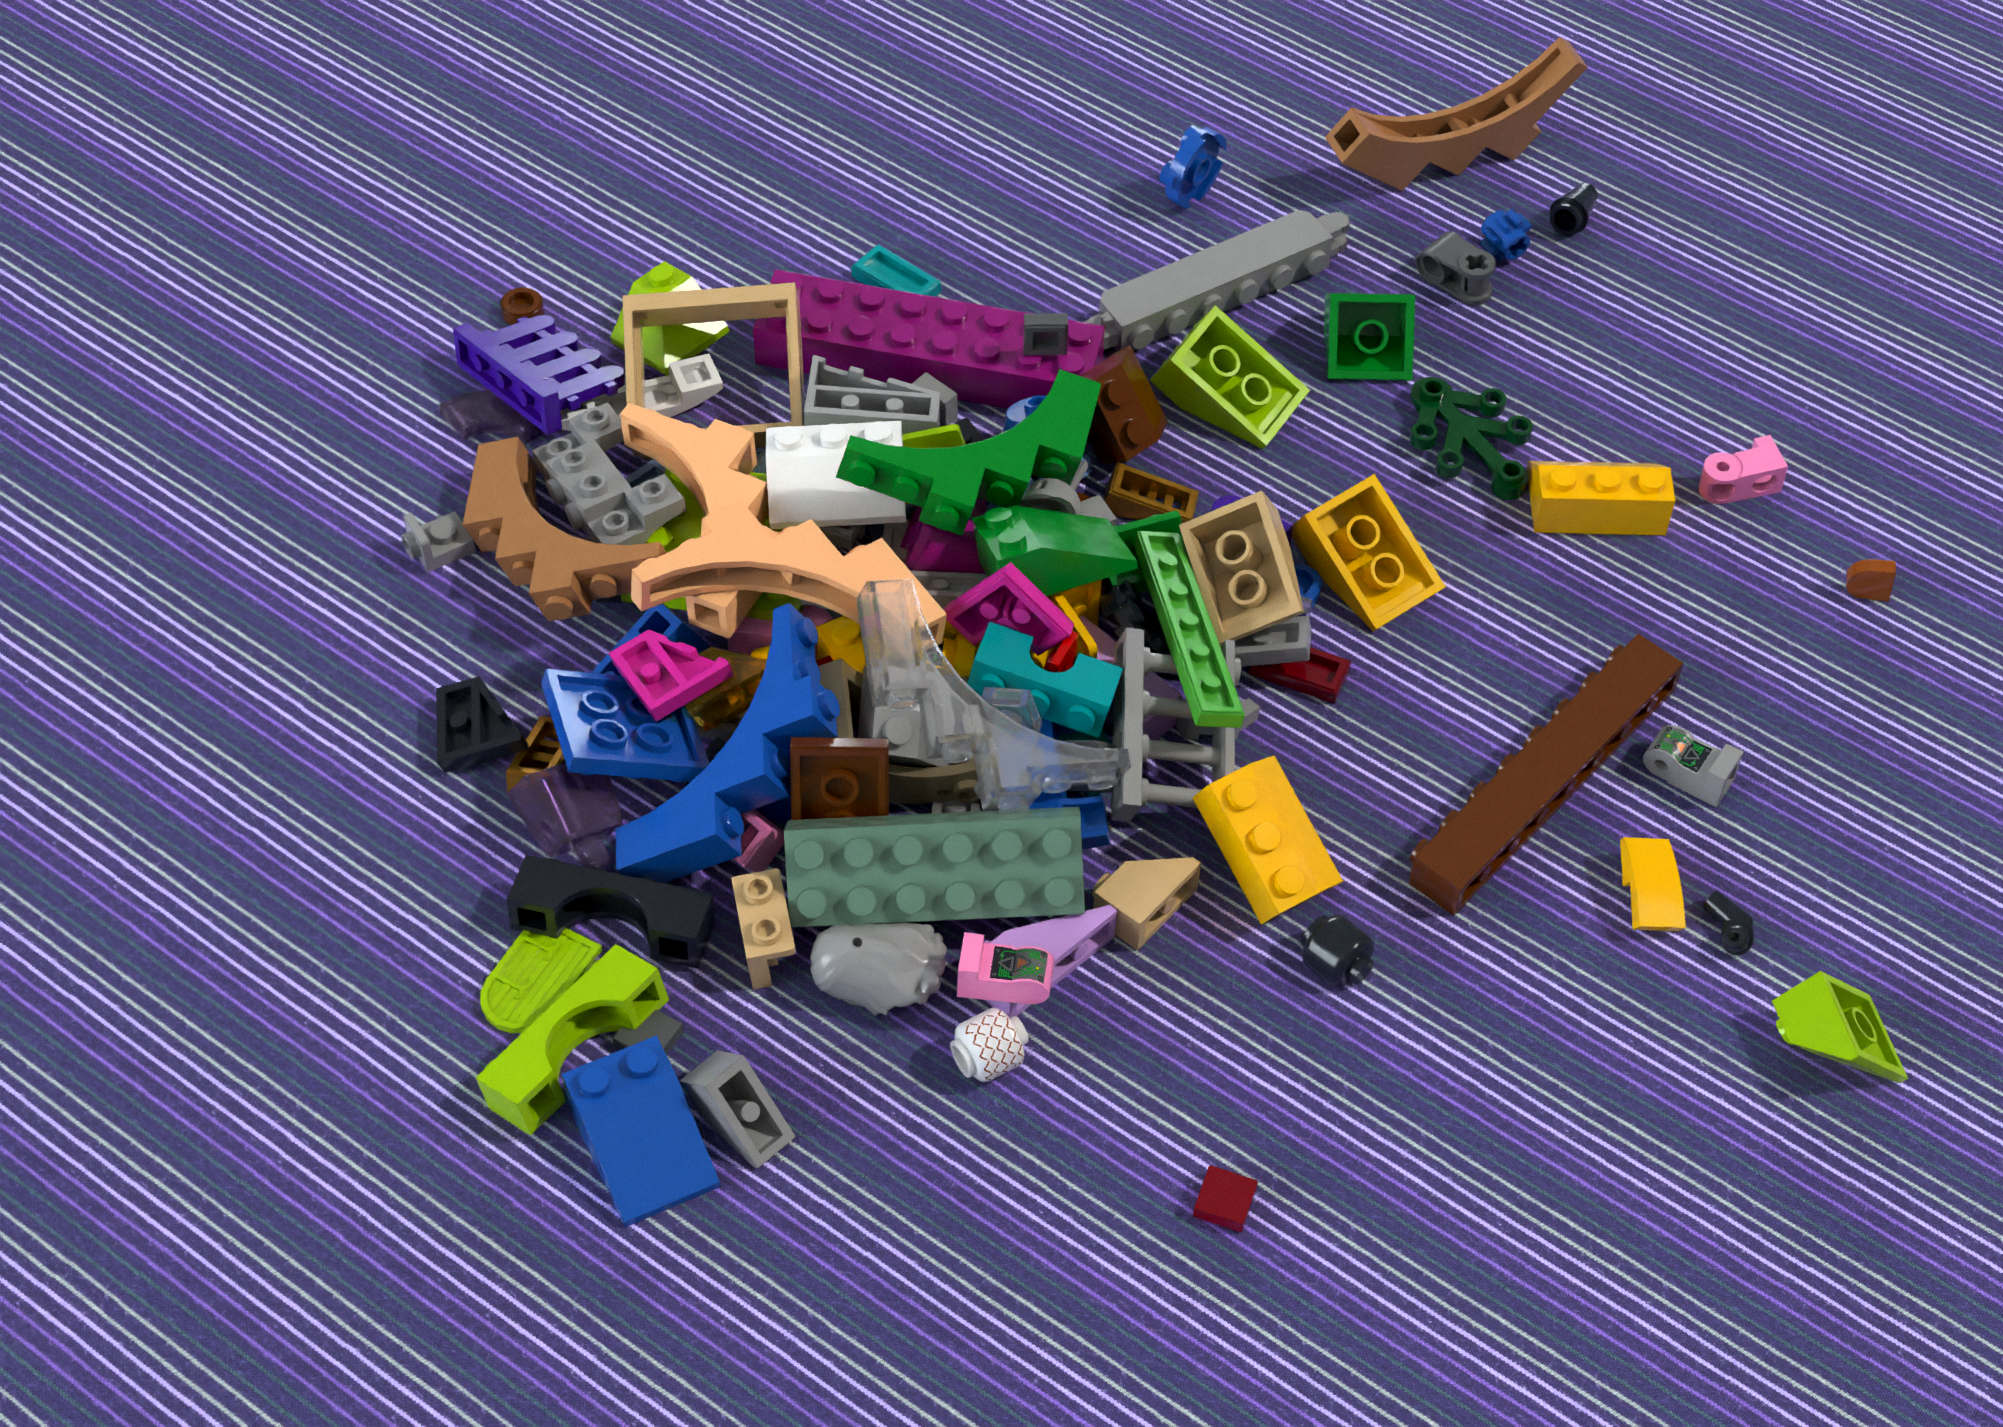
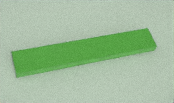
M1137 531L1133 545L1195 725L1202 727L1241 728L1245 713L1180 534Z

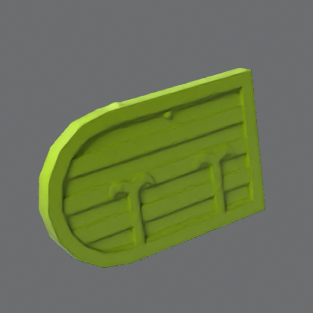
M567 928L562 931L557 939L545 935L532 934L529 931L523 930L486 978L480 991V1005L487 1021L499 1030L509 1033H522L563 992H566L587 972L601 953L602 945Z

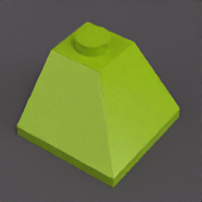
M664 261L634 281L628 295L702 289L692 276ZM622 308L610 338L613 345L625 351ZM725 321L642 327L644 363L667 376L669 375V363L696 356L729 332L728 325Z
M1819 971L1772 1000L1779 1017L1776 1020L1777 1029L1788 1044L1796 1045L1813 1054L1897 1083H1902L1908 1079L1869 994Z

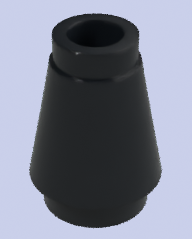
M1580 183L1577 187L1552 203L1550 207V223L1557 232L1571 235L1581 232L1586 227L1598 198L1595 187L1589 183Z

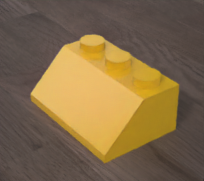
M1527 462L1534 533L1666 536L1675 505L1670 467L1650 463Z
M1275 755L1250 763L1210 783L1192 797L1261 925L1343 882Z

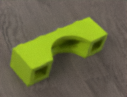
M615 944L603 957L595 961L590 969L566 992H563L539 1018L527 1026L520 1036L496 1059L490 1061L485 1069L476 1077V1081L489 1109L524 1132L532 1135L566 1101L559 1085V1073L563 1062L574 1048L595 1035L618 1031L621 1027L635 1030L655 1010H659L669 1001L658 968Z

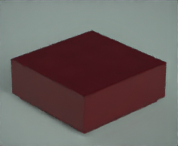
M1209 1165L1193 1209V1217L1242 1233L1257 1191L1258 1180Z

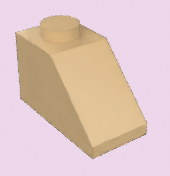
M1194 857L1125 861L1113 874L1108 872L1098 880L1092 891V896L1094 897L1093 909L1107 905L1117 910L1115 935L1138 951L1198 890L1201 862Z

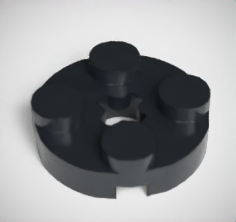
M1124 580L1119 585L1112 586L1099 597V604L1105 617L1107 618L1114 613L1119 626L1114 632L1119 638L1125 628L1144 630V647H1149L1151 653L1171 655L1157 612L1153 611L1149 614L1140 603L1142 598L1139 592L1128 580Z

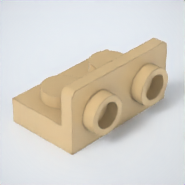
M777 868L731 877L753 990L772 986L769 967L778 965L777 958L790 956L796 952L781 873Z

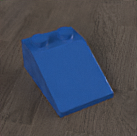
M657 1035L561 1074L567 1105L624 1227L720 1187V1181L681 1085Z

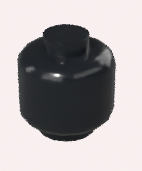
M1341 914L1331 917L1326 915L1320 916L1307 928L1301 938L1300 943L1304 947L1302 951L1304 964L1330 986L1341 987L1350 981L1357 985L1373 969L1374 962L1371 960V956L1374 950V943L1372 938L1349 918Z

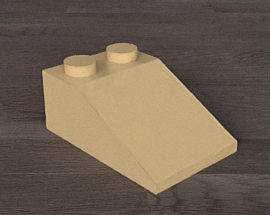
M1262 490L1179 525L1197 584L1220 647L1225 640L1237 641L1304 613L1291 548L1278 509Z

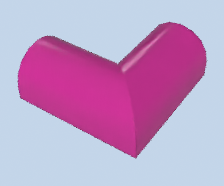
M1011 562L948 603L944 608L947 614L946 620L973 646L982 641L990 621L1033 636L1034 639L1030 649L1037 656L1069 637L1074 626L1073 621Z

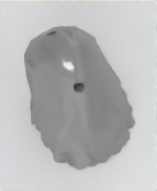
M904 922L892 924H836L817 935L810 956L812 964L810 970L815 985L820 991H824L837 1000H844L851 1005L863 1006L876 1017L880 1013L887 1015L894 1006H909L915 1002L919 1005L924 1004L929 996L940 988V977L946 965L945 954L947 947L942 942L943 937L939 933H934L933 927L929 924L921 925Z

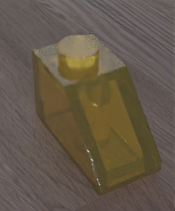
M714 647L698 653L700 656L716 661L718 657L726 659L734 674L731 678L685 704L689 714L705 733L749 709L764 674L767 659Z

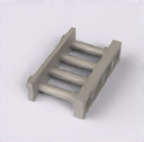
M1125 628L1114 645V665L1123 668L1113 697L1112 745L1116 746L1111 795V820L1130 822L1141 807H1145L1146 803L1198 808L1192 797L1202 789L1149 784L1147 778H1142V762L1145 763L1147 758L1212 765V782L1235 771V728L1212 727V746L1151 740L1148 734H1143V719H1146L1148 714L1192 720L1193 717L1187 700L1150 696L1149 691L1143 690L1144 675H1147L1148 671L1169 674L1178 673L1171 655L1151 653L1149 647H1144V630ZM1225 640L1221 650L1234 686H1237L1241 675V660L1235 658V641Z

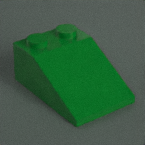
M1022 506L997 507L987 511L984 515L971 518L980 565L987 577L1011 562L1046 596L1138 569L1137 560L1109 520L1105 518Z

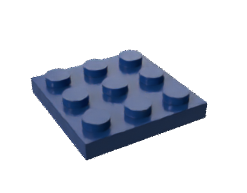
M545 669L541 685L568 772L588 776L598 774L623 776L630 779H662L682 783L686 781L691 782L710 764L688 703L656 722L621 675Z

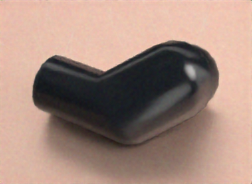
M1716 890L1704 903L1703 910L1721 923V942L1723 948L1732 955L1745 954L1754 943L1753 919L1742 908Z

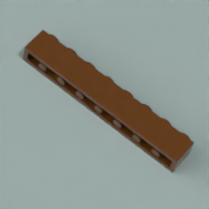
M1637 634L1625 647L1619 644L1611 652L1605 667L1599 673L1592 671L1582 682L1578 694L1572 700L1565 698L1559 703L1552 714L1551 721L1544 728L1538 725L1531 731L1525 740L1523 749L1517 755L1513 753L1508 754L1498 766L1495 776L1488 783L1481 781L1471 792L1467 804L1459 812L1454 809L1444 818L1438 833L1431 840L1424 838L1418 843L1409 858L1412 868L1408 884L1455 916L1667 700L1676 689L1684 663L1640 634Z

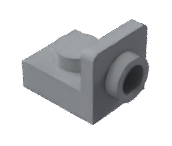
M455 511L421 526L412 513L403 516L406 533L401 535L405 550L411 559L419 558L427 573L476 552L474 540L463 527V522Z

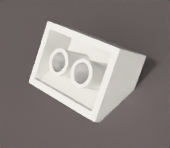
M901 421L766 428V473L770 529H785L790 526H797L810 519L818 527L906 522V502L836 478L850 435L885 445L903 447Z

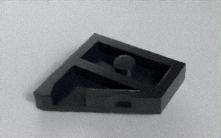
M480 676L436 688L437 764L444 773L529 750V744Z

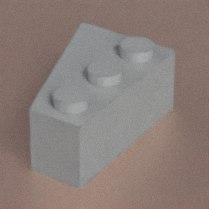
M813 355L804 408V426L901 421L902 434L937 428L940 421L941 393L890 377L887 383L864 377L863 369L851 366L848 371L826 365V358Z

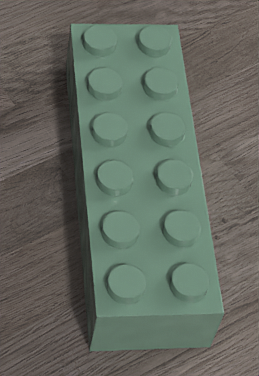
M1080 807L788 820L784 829L788 910L791 927L833 926L842 923L854 925L1085 914Z

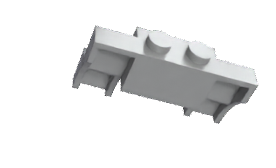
M608 402L568 419L571 429L570 434L554 439L532 450L537 470L545 479L552 500L556 505L563 503L567 518L575 530L581 528L591 542L617 545L644 544L663 524L687 511L683 496L665 474L647 480L632 488L605 454L608 449L624 441L621 419Z

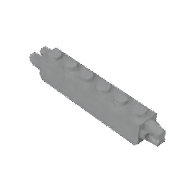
M1297 210L1104 291L1100 299L1099 313L1084 323L1105 326L1104 349L1113 347L1116 352L1126 346H1131L1133 351L1142 349L1152 342L1171 334H1177L1185 328L1195 325L1215 305L1222 312H1225L1241 304L1250 303L1255 298L1276 289H1282L1290 283L1311 274H1317L1323 269L1328 268L1330 257L1337 255L1338 252L1342 253V250H1345V247H1347L1348 240H1346L1345 232H1348L1350 228L1348 215L1341 213V211H1335L1334 213L1331 212V214L1315 218L1307 211Z

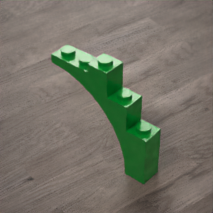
M1059 369L1049 394L1032 414L1013 428L987 440L957 447L920 449L893 446L850 435L836 478L922 507L919 518L920 522L962 536L977 498L1006 508L1019 506L1031 474L1041 478L1058 479L1070 486L1083 457L1101 383Z

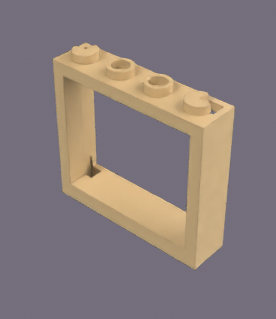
M795 282L623 295L626 404L631 403L646 409L642 327L786 316L791 422L738 426L754 433L755 448L766 447V428L804 426L805 395L800 301ZM631 448L634 457H641L649 461L653 459Z

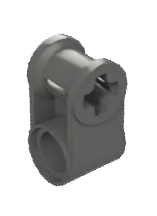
M1446 231L1416 256L1415 264L1420 275L1427 282L1439 286L1457 297L1461 302L1468 305H1480L1487 302L1492 296L1493 287L1489 278L1495 271L1496 261L1489 252L1467 242L1457 233Z

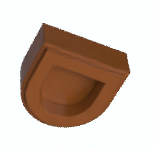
M1865 559L1855 562L1846 572L1847 591L1856 598L1889 602L1896 575V561Z

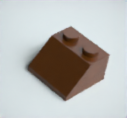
M1131 346L1124 347L1081 375V377L1101 383L1087 438L1100 464L1128 461L1160 439L1168 421Z

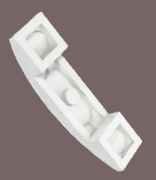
M710 354L669 363V375L645 380L646 409L672 417L704 402L722 390L723 382ZM626 385L619 388L618 393L612 396L603 394L580 403V408L570 411L568 408L561 410L562 430L571 431L568 419L607 402L620 417V413L627 406Z

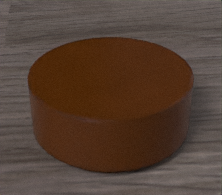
M527 287L508 291L501 299L503 319L509 325L517 323V319L524 316L530 319L535 316L544 315L542 296L536 290Z

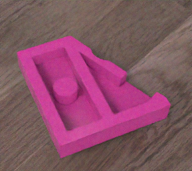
M652 630L643 632L609 652L613 665L656 722L734 676L731 666L726 659L718 657L716 661L702 657L698 654L695 647L682 642H671L667 639V636Z

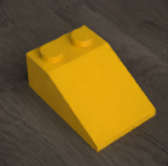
M1375 474L1305 514L1293 524L1292 539L1309 566L1319 573L1321 579L1372 631L1377 630L1446 587Z

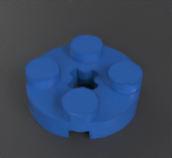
M1190 126L1185 131L1181 139L1180 149L1173 161L1170 160L1164 165L1159 176L1160 183L1166 185L1165 194L1170 201L1183 208L1191 207L1188 203L1190 199L1194 198L1200 201L1208 193L1217 179L1223 161L1217 159L1219 147L1226 151V139L1222 134L1208 127L1199 129L1195 126Z

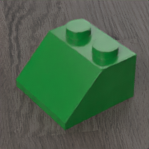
M1325 293L1324 345L1327 378L1412 380L1415 295Z

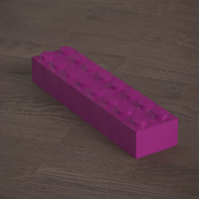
M775 269L770 284L794 282L796 284L800 301L803 373L810 374L813 355L826 358V365L848 371L851 366L863 369L864 377L887 383L890 377L912 384L927 372L957 393V400L1008 409L1020 400L1032 396L1048 395L1059 369L1081 376L1103 361L1105 326L1068 320L1066 355H1024V314L1032 313ZM786 316L756 319L753 327L755 364L788 370Z

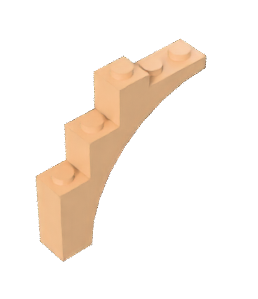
M628 403L620 413L624 445L653 458L674 473L695 496L705 517L717 508H725L742 500L761 524L768 517L767 482L749 475L757 465L753 432L714 419L708 429L704 430L693 424L681 422L659 414L654 410L645 409ZM762 525L772 538L778 535V532ZM750 590L715 591L686 596L689 624L730 639L763 592Z
M742 500L725 508H717L708 516L702 518L701 537L686 540L678 548L657 558H649L638 567L632 569L631 599L640 611L676 598L706 592L750 590L788 595L820 604L844 615L880 638L903 662L941 644L943 641L947 617L946 612L883 538L866 546L859 545L853 548L847 555L842 556L812 519L797 526L787 527L772 538Z

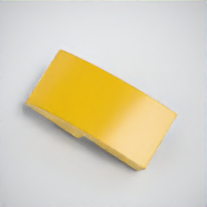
M1621 838L1623 886H1630L1632 929L1650 931H1680L1685 929V911L1680 876L1669 839Z

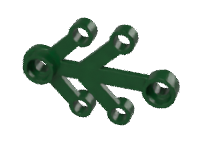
M1425 377L1416 381L1411 388L1410 397L1414 408L1419 412L1418 422L1411 429V445L1418 450L1433 448L1438 432L1434 423L1436 416H1440L1448 424L1444 449L1437 456L1436 472L1444 478H1455L1460 475L1464 460L1460 452L1462 442H1464L1492 471L1493 475L1490 485L1492 492L1504 500L1520 498L1525 492L1528 474L1524 466L1515 460H1505L1484 436L1506 439L1512 444L1523 445L1530 440L1533 428L1532 422L1527 417L1519 415L1509 418L1507 422L1463 415L1457 409L1476 410L1487 417H1498L1503 414L1507 399L1504 392L1499 389L1489 388L1484 390L1481 395L1455 391L1446 381L1436 377ZM1420 434H1424L1429 437H1422L1420 436ZM1445 462H1451L1455 465H1448Z

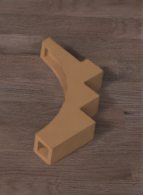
M1559 37L1536 60L1509 80L1483 95L1451 108L1411 116L1375 115L1351 107L1325 138L1342 164L1401 191L1412 182L1429 162L1459 176L1485 147L1515 160L1542 132L1536 122L1579 78L1588 66L1570 42Z
M519 437L478 444L462 525L482 553L497 550L495 560L514 586L530 584L529 595L548 622L588 615L591 611L592 600L631 593L632 569L638 567L649 558H657L667 553L660 542L634 545L595 543L570 536L554 527L540 514L535 491L536 463Z

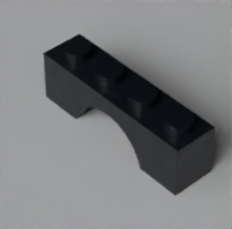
M526 855L507 897L511 930L520 932L525 930L532 934L545 935L557 939L563 930L569 929L580 922L596 918L617 919L629 923L643 934L649 945L651 959L697 969L715 924L713 893L704 892L694 887H680L656 882L646 877L636 878L608 872L601 868H588L563 863L553 858L544 859Z

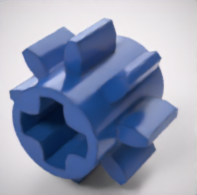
M1510 209L1507 213L1503 210L1496 211L1483 222L1481 232L1486 238L1479 245L1498 261H1502L1504 257L1507 260H1514L1528 249L1530 238L1526 232L1532 228V225L1521 213L1517 214L1513 209Z

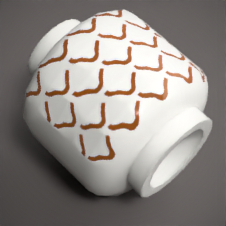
M994 1007L960 1023L955 1029V1040L950 1042V1048L953 1058L964 1076L967 1078L973 1076L985 1083L1019 1067L1024 1061L1023 1045L1028 1043L1029 1039L1023 1023L1017 1016L1009 1018L1005 1012Z

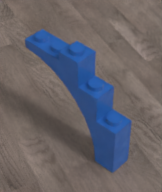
M790 603L773 609L772 641L764 674L749 709L729 741L710 764L678 794L650 813L615 829L616 870L622 875L636 878L646 877L656 882L666 883L742 856L741 835L744 832V824L740 814L790 796L789 776L791 774L790 758L788 755H790L791 737H838L836 719L840 714L838 700L830 689H825L819 683L821 675L815 657V644L818 643L816 627L810 618L804 617Z

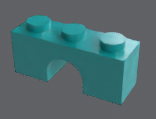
M989 621L975 656L965 691L1099 738L1123 668L1078 653L1075 664L1069 670L1064 672L1046 671L1037 666L1030 656L1033 636Z

